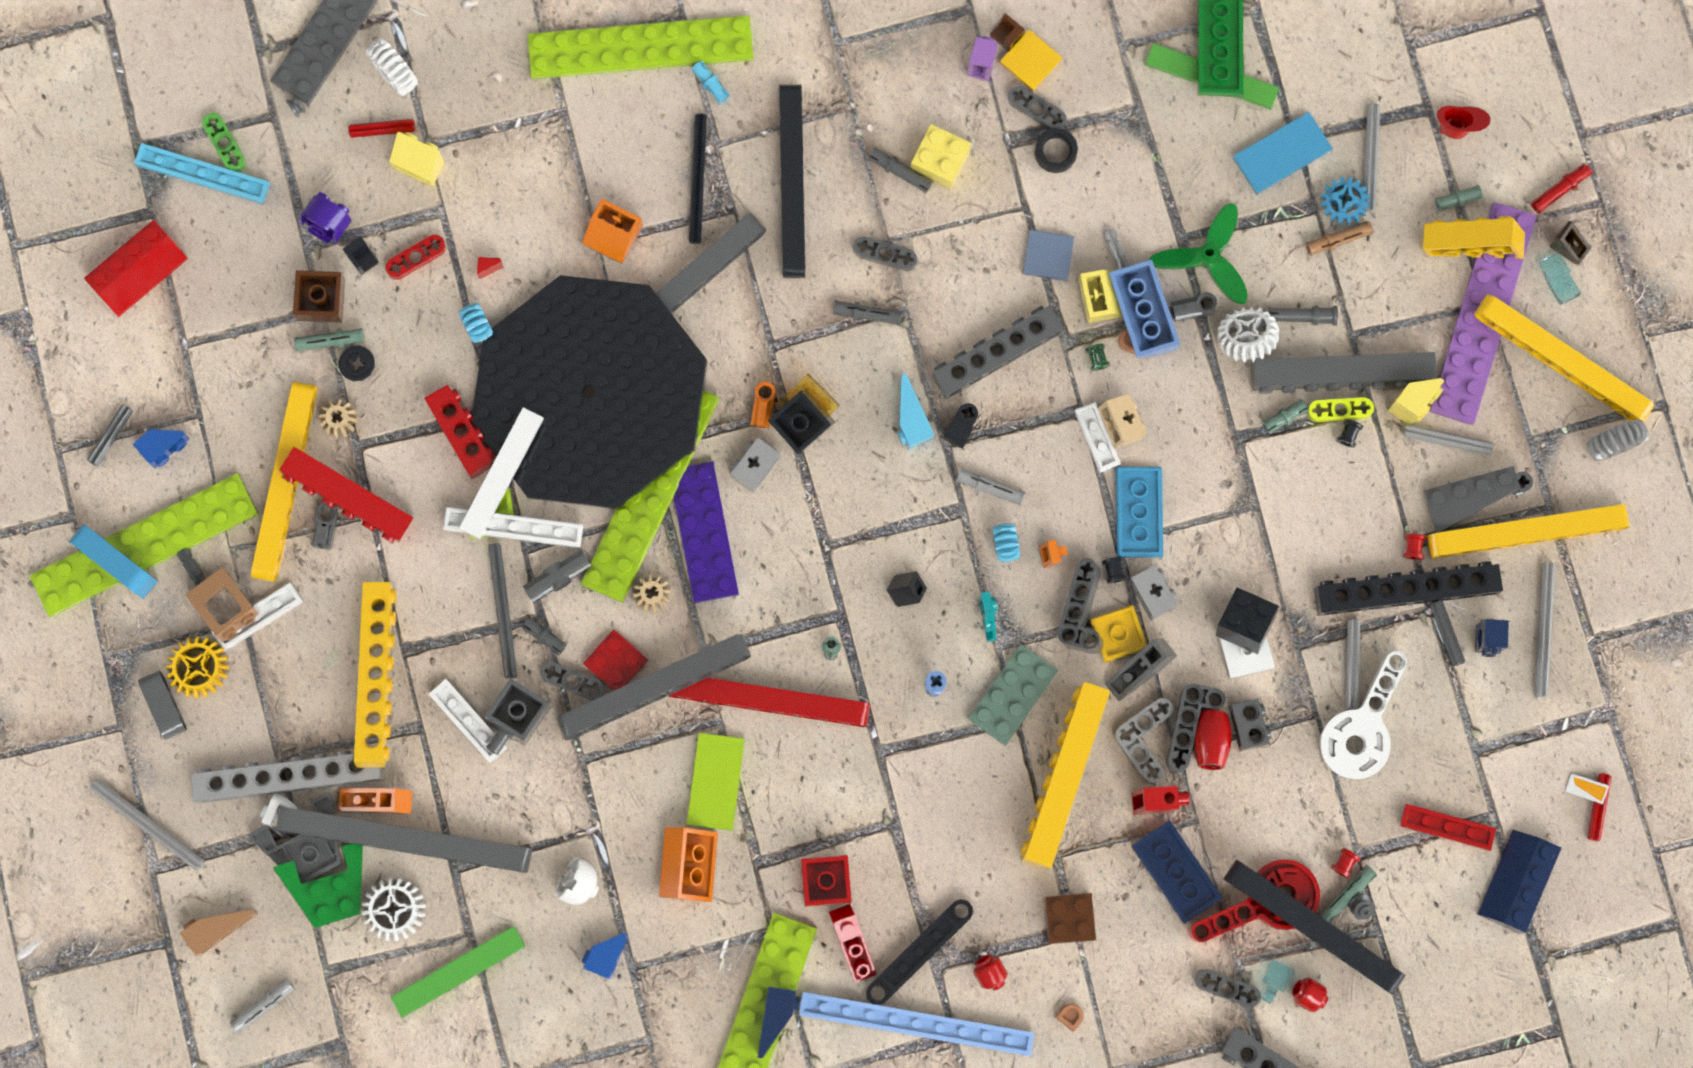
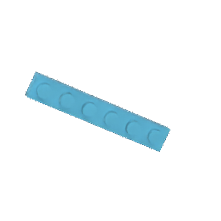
M141 143L134 162L137 167L264 205L271 185L266 180Z

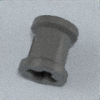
M1518 472L1516 474L1517 479H1520L1524 486L1513 492V495H1523L1524 492L1531 489L1533 478L1527 472Z

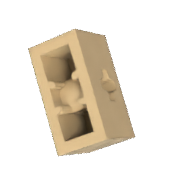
M1129 393L1107 400L1097 408L1115 449L1138 442L1147 435L1145 425L1140 420L1136 404L1131 399Z

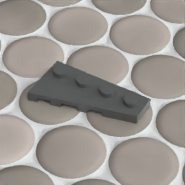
M1511 466L1424 490L1435 532H1443L1445 529L1456 525L1465 518L1519 490L1520 486L1515 468Z

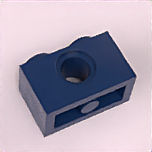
M1485 619L1478 623L1475 630V652L1482 653L1483 657H1496V654H1501L1503 650L1507 649L1509 620Z

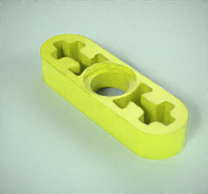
M1365 397L1316 400L1309 405L1307 416L1313 422L1344 421V419L1364 420L1373 413L1374 404ZM1361 403H1364V407H1368L1365 414H1362V410H1354L1353 415H1351L1352 408H1358ZM1328 405H1330L1329 412H1322L1320 417L1317 416V413L1312 412L1316 406H1319L1320 410H1327ZM1335 405H1344L1347 409L1346 414L1343 416L1337 415L1334 411Z

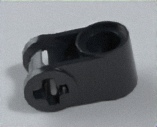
M971 403L961 405L942 439L963 449L978 417L976 406ZM967 410H970L972 417H969L967 420L964 419L962 412L966 413Z

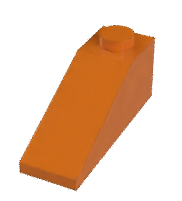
M339 788L338 812L411 814L412 791L397 788Z

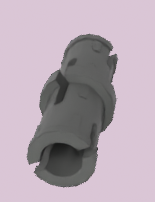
M529 617L522 626V629L536 638L540 645L544 644L558 656L565 650L564 647L567 646V643L555 636L551 629L548 627L546 629L537 623L532 617Z

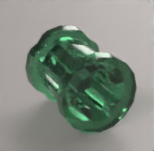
M1104 343L1095 344L1085 349L1091 361V371H1099L1110 366V362L1107 361L1105 356Z

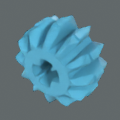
M478 303L469 304L459 310V316L473 342H482L492 335L493 331Z
M1002 523L994 526L993 537L997 559L1000 562H1010L1019 559L1020 550L1015 525L1013 523Z

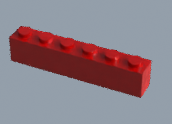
M296 447L292 448L279 469V472L283 474L281 478L291 484H294V482L299 483L303 486L301 490L311 496H314L316 493L323 498L321 502L331 508L335 505L343 509L341 513L351 520L354 517L363 521L361 524L363 527L372 532L374 529L383 533L381 537L392 544L394 541L400 542L413 521L414 517Z

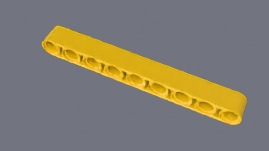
M1486 295L1474 313V316L1479 321L1629 421L1640 419L1644 423L1653 409L1654 403L1498 298Z
M294 381L291 386L252 564L251 577L255 579L275 582L278 577L298 485L297 482L291 484L282 479L281 476L283 474L279 472V469L293 447L305 452L317 397V385Z
M1626 504L1439 532L1427 535L1431 559L1618 531L1629 528L1630 523Z

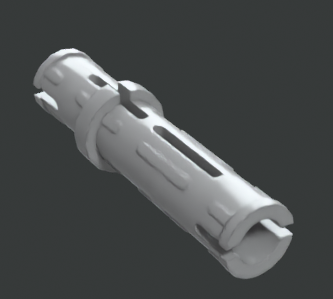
M962 468L956 481L975 488L977 492L981 490L1016 503L1019 506L1025 495L1024 491L1022 492L985 478L983 474L977 475Z
M285 978L272 990L264 992L265 995L231 1020L229 1022L231 1027L239 1034L273 1006L277 1007L283 998L292 991H295V987Z

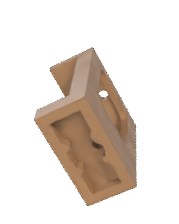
M223 567L185 594L214 635L222 642L233 638L240 628L251 624L255 617L259 615L258 611L251 605L233 581L234 579ZM222 589H228L240 605L241 611L225 624L219 625L205 604Z

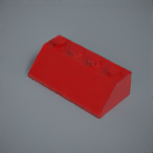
M153 219L84 277V279L111 310L120 317L187 261L188 258Z

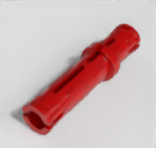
M1583 163L1570 174L1566 173L1562 180L1530 203L1532 209L1535 212L1537 211V214H1540L1570 190H1575L1580 182L1592 175L1590 167Z

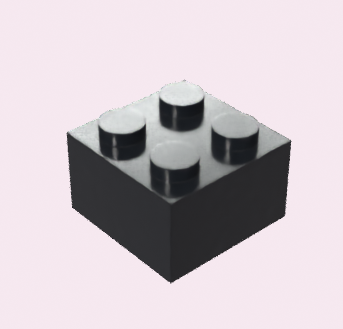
M806 388L796 394L768 420L797 454L802 453L835 423L833 418Z
M1236 587L1218 624L1216 636L1258 654L1276 619L1279 605Z

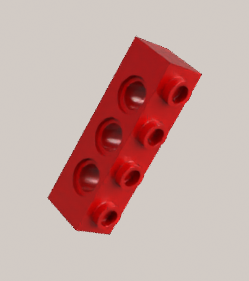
M446 385L425 397L426 403L471 480L491 469L493 465L492 460L496 457L489 446L486 448L483 446L481 440L485 438L479 428H473L469 422L473 418L467 407L462 410L458 403L462 399L457 390H451ZM449 407L456 408V413L453 416H446L445 410ZM460 426L467 427V432L463 436L456 435V430ZM472 445L479 447L475 455L467 454L468 448Z

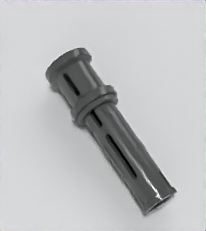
M1314 305L1311 309L1271 307L1268 309L1271 317H1274L1276 322H1311L1314 326H1317L1318 323L1337 326L1338 322L1337 306H1333V308H1319L1318 305Z

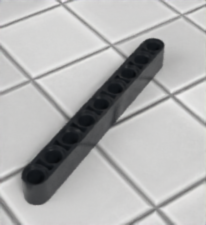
M802 84L779 85L783 278H805Z
M1237 859L1223 879L1388 993L1393 995L1406 975Z

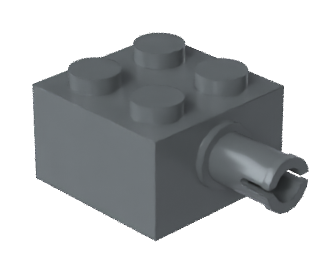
M510 678L484 716L486 722L497 730L486 748L492 753L499 755V752L509 738H513L525 746L549 711L550 703Z

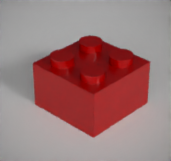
M848 855L801 859L805 907L852 903Z

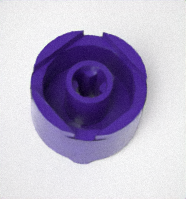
M319 192L309 201L298 217V221L302 226L306 223L309 226L307 231L316 238L326 243H330L333 240V244H337L350 225L351 218L348 215L349 209L340 203L336 205L330 201L326 194Z

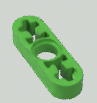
M216 113L205 115L202 120L203 128L227 169L241 172L245 168L246 160L224 121ZM211 120L217 122L216 125L220 131L216 134L210 126ZM223 137L230 139V144L227 148H220L218 146V141ZM232 152L234 157L239 159L237 166L231 164L232 160L228 153Z

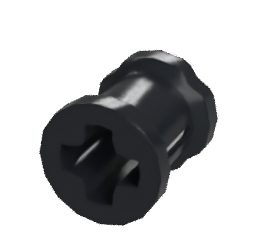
M1344 419L1343 430L1336 441L1344 446L1355 448L1359 430L1363 429V425L1350 419Z
M1122 556L1102 561V565H1105L1108 575L1107 584L1127 579V575H1124L1121 566Z

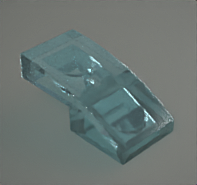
M1560 252L1539 261L1543 275L1559 305L1580 296L1581 291L1570 276L1571 270Z

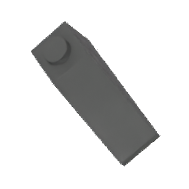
M1163 638L1153 639L1114 674L1105 685L1116 699L1121 701L1164 669L1177 655Z

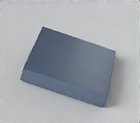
M1030 230L1023 275L1068 281L1074 236Z

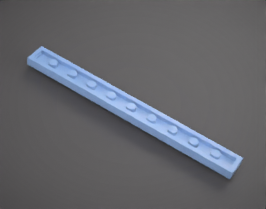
M807 992L802 993L799 1010L800 1016L1031 1056L1034 1038L1033 1032Z

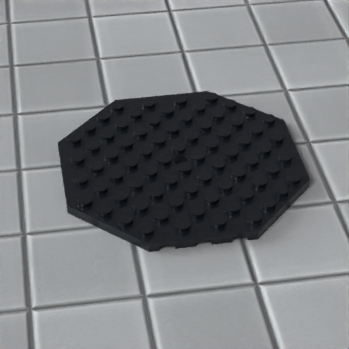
M560 275L492 327V335L483 341L471 424L474 428H479L485 438L483 440L491 448L492 452L497 457L522 408L544 418L513 477L527 498L619 510L628 500L641 493L661 475L663 476L685 456L695 451L708 360L650 285ZM591 385L595 388V393L592 397L587 398L583 395V391L587 386Z

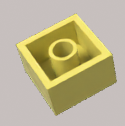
M930 124L911 163V169L929 180L951 189L970 152L971 142Z

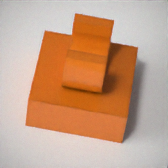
M1056 540L1047 541L1039 545L1043 568L1052 567L1060 563V558L1068 555L1066 546L1057 547Z

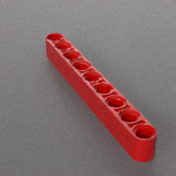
M706 678L667 696L858 727H867L870 703L713 678Z

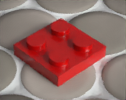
M613 629L584 661L583 665L614 691L627 685L648 662V659Z

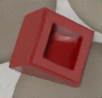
M478 258L477 275L479 279L503 268L500 258Z

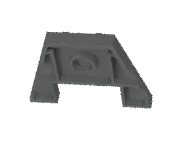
M330 792L310 801L315 812L335 815ZM268 825L248 834V837L277 865L294 861L301 884L310 882L342 865L339 841L298 835L278 846Z

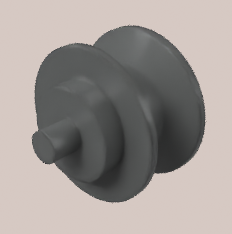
M1359 894L1350 901L1349 910L1354 913L1356 919L1364 920L1374 913L1375 904L1366 894Z

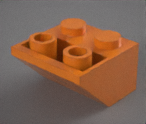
M601 199L590 219L582 244L623 264L643 227L642 218Z

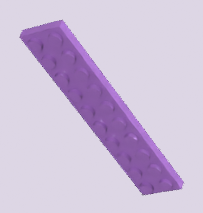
M1493 202L1488 218L1498 219L1500 216H1510L1515 219L1525 232V256L1537 215ZM1482 253L1480 258H1475L1439 377L1444 380L1440 386L1443 388V391L1432 403L1429 412L1465 424L1474 425L1501 336L1474 316V313L1486 295H1492L1510 306L1524 259L1515 258V254H1504V258H1494V255Z

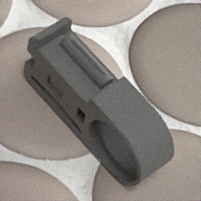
M322 503L316 510L314 522L317 525L313 542H310V544L314 548L331 550L339 513L334 506L332 508L334 511L333 517L328 520L323 519L321 512L329 506Z

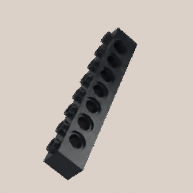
M1491 561L1478 563V567L1470 568L1469 564L1455 566L1453 570H1447L1446 567H1437L1432 569L1433 572L1424 573V570L1421 569L1410 571V575L1404 576L1401 575V572L1387 574V578L1371 575L1366 576L1365 580L1356 581V578L1343 579V583L1334 584L1333 580L1320 582V586L1314 589L1318 616L1431 603L1438 600L1448 601L1497 595L1503 592L1499 564L1492 565ZM1472 574L1479 576L1480 585L1472 583ZM1449 577H1453L1458 581L1457 588L1449 585ZM1426 580H1432L1435 583L1434 591L1426 587ZM1403 583H1410L1413 587V592H1405ZM1382 585L1389 587L1390 596H1384L1381 593L1380 587ZM1358 588H1364L1367 591V599L1359 597ZM1342 591L1345 594V601H1338L1335 598V592Z

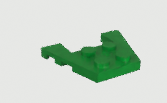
M348 844L341 846L347 871L304 884L300 883L294 861L273 867L274 872L294 898L313 928L360 914L362 845Z

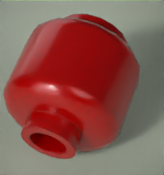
M988 954L975 962L973 973L983 989H993V991H996L1005 985L1004 981L1008 976V972L999 957Z
M1308 977L1298 980L1293 987L1292 996L1298 1006L1309 1012H1316L1326 1006L1328 1002L1327 988L1318 981Z

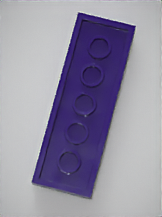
M712 461L688 466L675 492L674 502L694 604L738 596V586L714 463Z

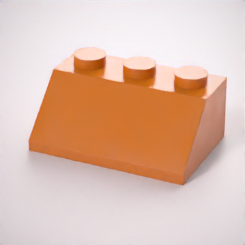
M665 827L659 897L712 902L718 832L685 827Z

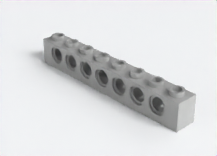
M351 751L336 752L337 756L328 757L326 753L313 755L314 759L304 760V756L292 757L290 762L281 763V759L268 760L267 765L259 766L258 762L244 763L243 768H235V765L221 766L219 771H212L211 768L197 769L198 773L191 774L193 802L199 804L383 781L382 768H362L359 772H353L351 765L354 762V754H351ZM337 763L339 765L338 773L329 775V766ZM309 766H314L316 769V773L312 778H306L305 770ZM291 769L293 773L292 778L288 781H283V771ZM263 772H268V782L260 784L259 775ZM239 775H245V784L237 787L235 783L236 778ZM216 778H221L223 781L222 787L214 790L212 786L213 781Z

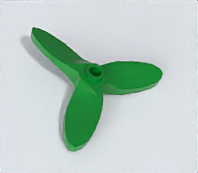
M1234 203L1224 206L1217 214L1209 228L1206 244L1195 248H1177L1161 251L1148 259H1152L1154 267L1158 269L1206 268L1213 282L1225 296L1238 304H1245L1247 301L1248 293L1241 276L1233 265L1221 256L1222 251L1228 245L1237 223L1238 209Z

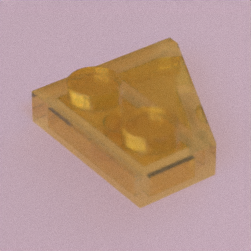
M809 373L777 402L779 407H783L796 394L806 388L829 415L840 406Z

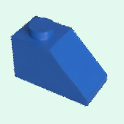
M620 934L592 946L591 951L586 950L581 962L585 964L583 969L611 980L629 936Z

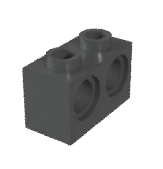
M1259 698L1229 706L1240 752L1270 744L1269 740L1272 739L1269 726H1265L1263 717H1266V710L1264 704H1260ZM1244 708H1251L1253 710V719L1244 717ZM1250 730H1255L1259 733L1260 738L1258 742L1250 740L1248 735Z

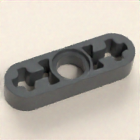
M1015 86L1010 90L1008 102L1013 108L1048 129H1063L1065 127L1067 117L1062 110L1022 86ZM1013 94H1023V100L1019 99L1018 102L1014 100L1015 96ZM1028 98H1030L1031 100L1028 103V107L1025 108V103L1028 102ZM1036 103L1041 104L1044 111L1041 114H1035L1032 112L1031 106ZM1047 110H1050L1049 116H1047L1046 120L1043 119L1046 116ZM1059 116L1061 124H1052V118Z
M861 236L854 242V253L861 259L902 271H911L916 266L917 256L910 249L866 236ZM864 242L867 243V247L870 249H874V245H877L875 256H871L872 251L868 249L860 252L858 245L862 246ZM887 248L891 251L892 256L889 259H882L879 256V251ZM895 251L899 252L898 257L905 258L906 255H909L910 260L913 262L904 265L903 260L898 258L897 263L893 262Z
M548 662L541 668V677L545 682L589 700H595L605 693L604 685L598 679L560 664ZM552 667H555V672L562 675L563 670L566 671L562 677V684L558 683L560 680L558 677L552 676L551 679H548V674L545 671L547 669L551 670ZM570 675H576L579 678V684L575 688H570L566 684V680ZM584 679L588 680L585 683L588 686L593 687L594 684H598L597 688L600 690V693H595L594 696H591L590 690L583 688V692H580L579 690L583 686Z
M1208 969L1201 970L1195 975V985L1198 989L1245 1007H1255L1261 1000V993L1254 986ZM1209 974V979L1215 982L1217 977L1221 978L1216 987L1217 991H1213L1215 986L1212 984H1206L1205 987L1202 986L1203 982L1199 980L1200 976ZM1226 981L1231 982L1234 986V992L1231 995H1225L1221 990L1222 984ZM1239 985L1243 987L1241 992L1249 993L1252 990L1253 996L1256 997L1255 1001L1251 1000L1247 1003V998L1241 995L1238 997L1239 1000L1235 999L1239 992Z

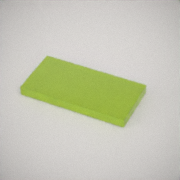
M699 733L687 818L688 826L733 831L744 738Z

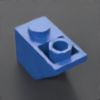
M150 429L132 445L153 468H156L157 466L162 467L170 459L169 456L175 451L179 452L185 448L189 437L183 431Z

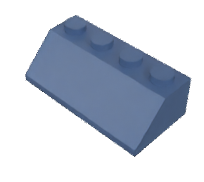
M1152 259L1109 272L1108 274L1136 358L1156 357L1178 350L1180 341Z

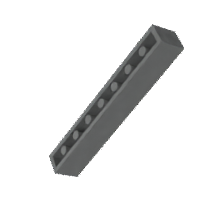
M1435 352L1255 359L1251 364L1253 391H1259L1260 394L1273 393V390H1282V393L1295 392V389L1315 392L1318 391V388H1327V391L1341 390V387H1349L1350 390H1361L1363 386H1372V389H1384L1386 385H1394L1395 388H1405L1409 383L1437 379Z

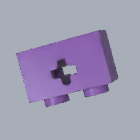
M987 36L976 37L967 76L989 81L998 42Z

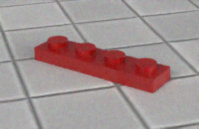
M1410 804L1404 805L1399 827L1486 851H1491L1496 832L1494 827Z

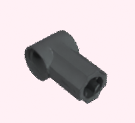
M1204 292L1200 296L1171 302L1175 322L1200 316L1209 317L1215 312L1217 306L1216 297L1209 292ZM1208 300L1212 303V307L1204 309L1200 303Z

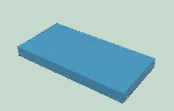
M1310 112L1237 153L1233 156V159L1257 195L1331 152L1333 148Z
M1116 467L1117 557L1163 558L1162 467Z

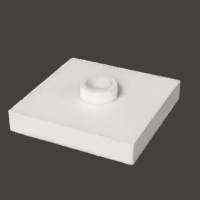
M1267 637L1258 654L1219 638L1229 679L1275 668Z

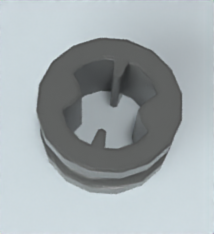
M296 95L293 96L292 100H286L296 118L299 117V113L306 112Z

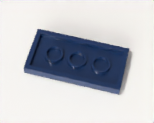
M1170 820L1131 846L1183 924L1222 899V896Z

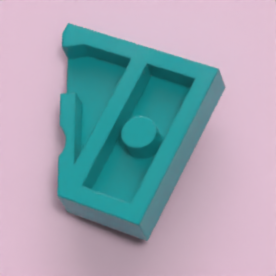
M989 591L981 593L978 599L987 643L996 641L995 613L998 610L996 598L991 597Z

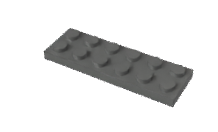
M323 0L271 78V83L292 96L296 95L299 100L310 105L378 0Z

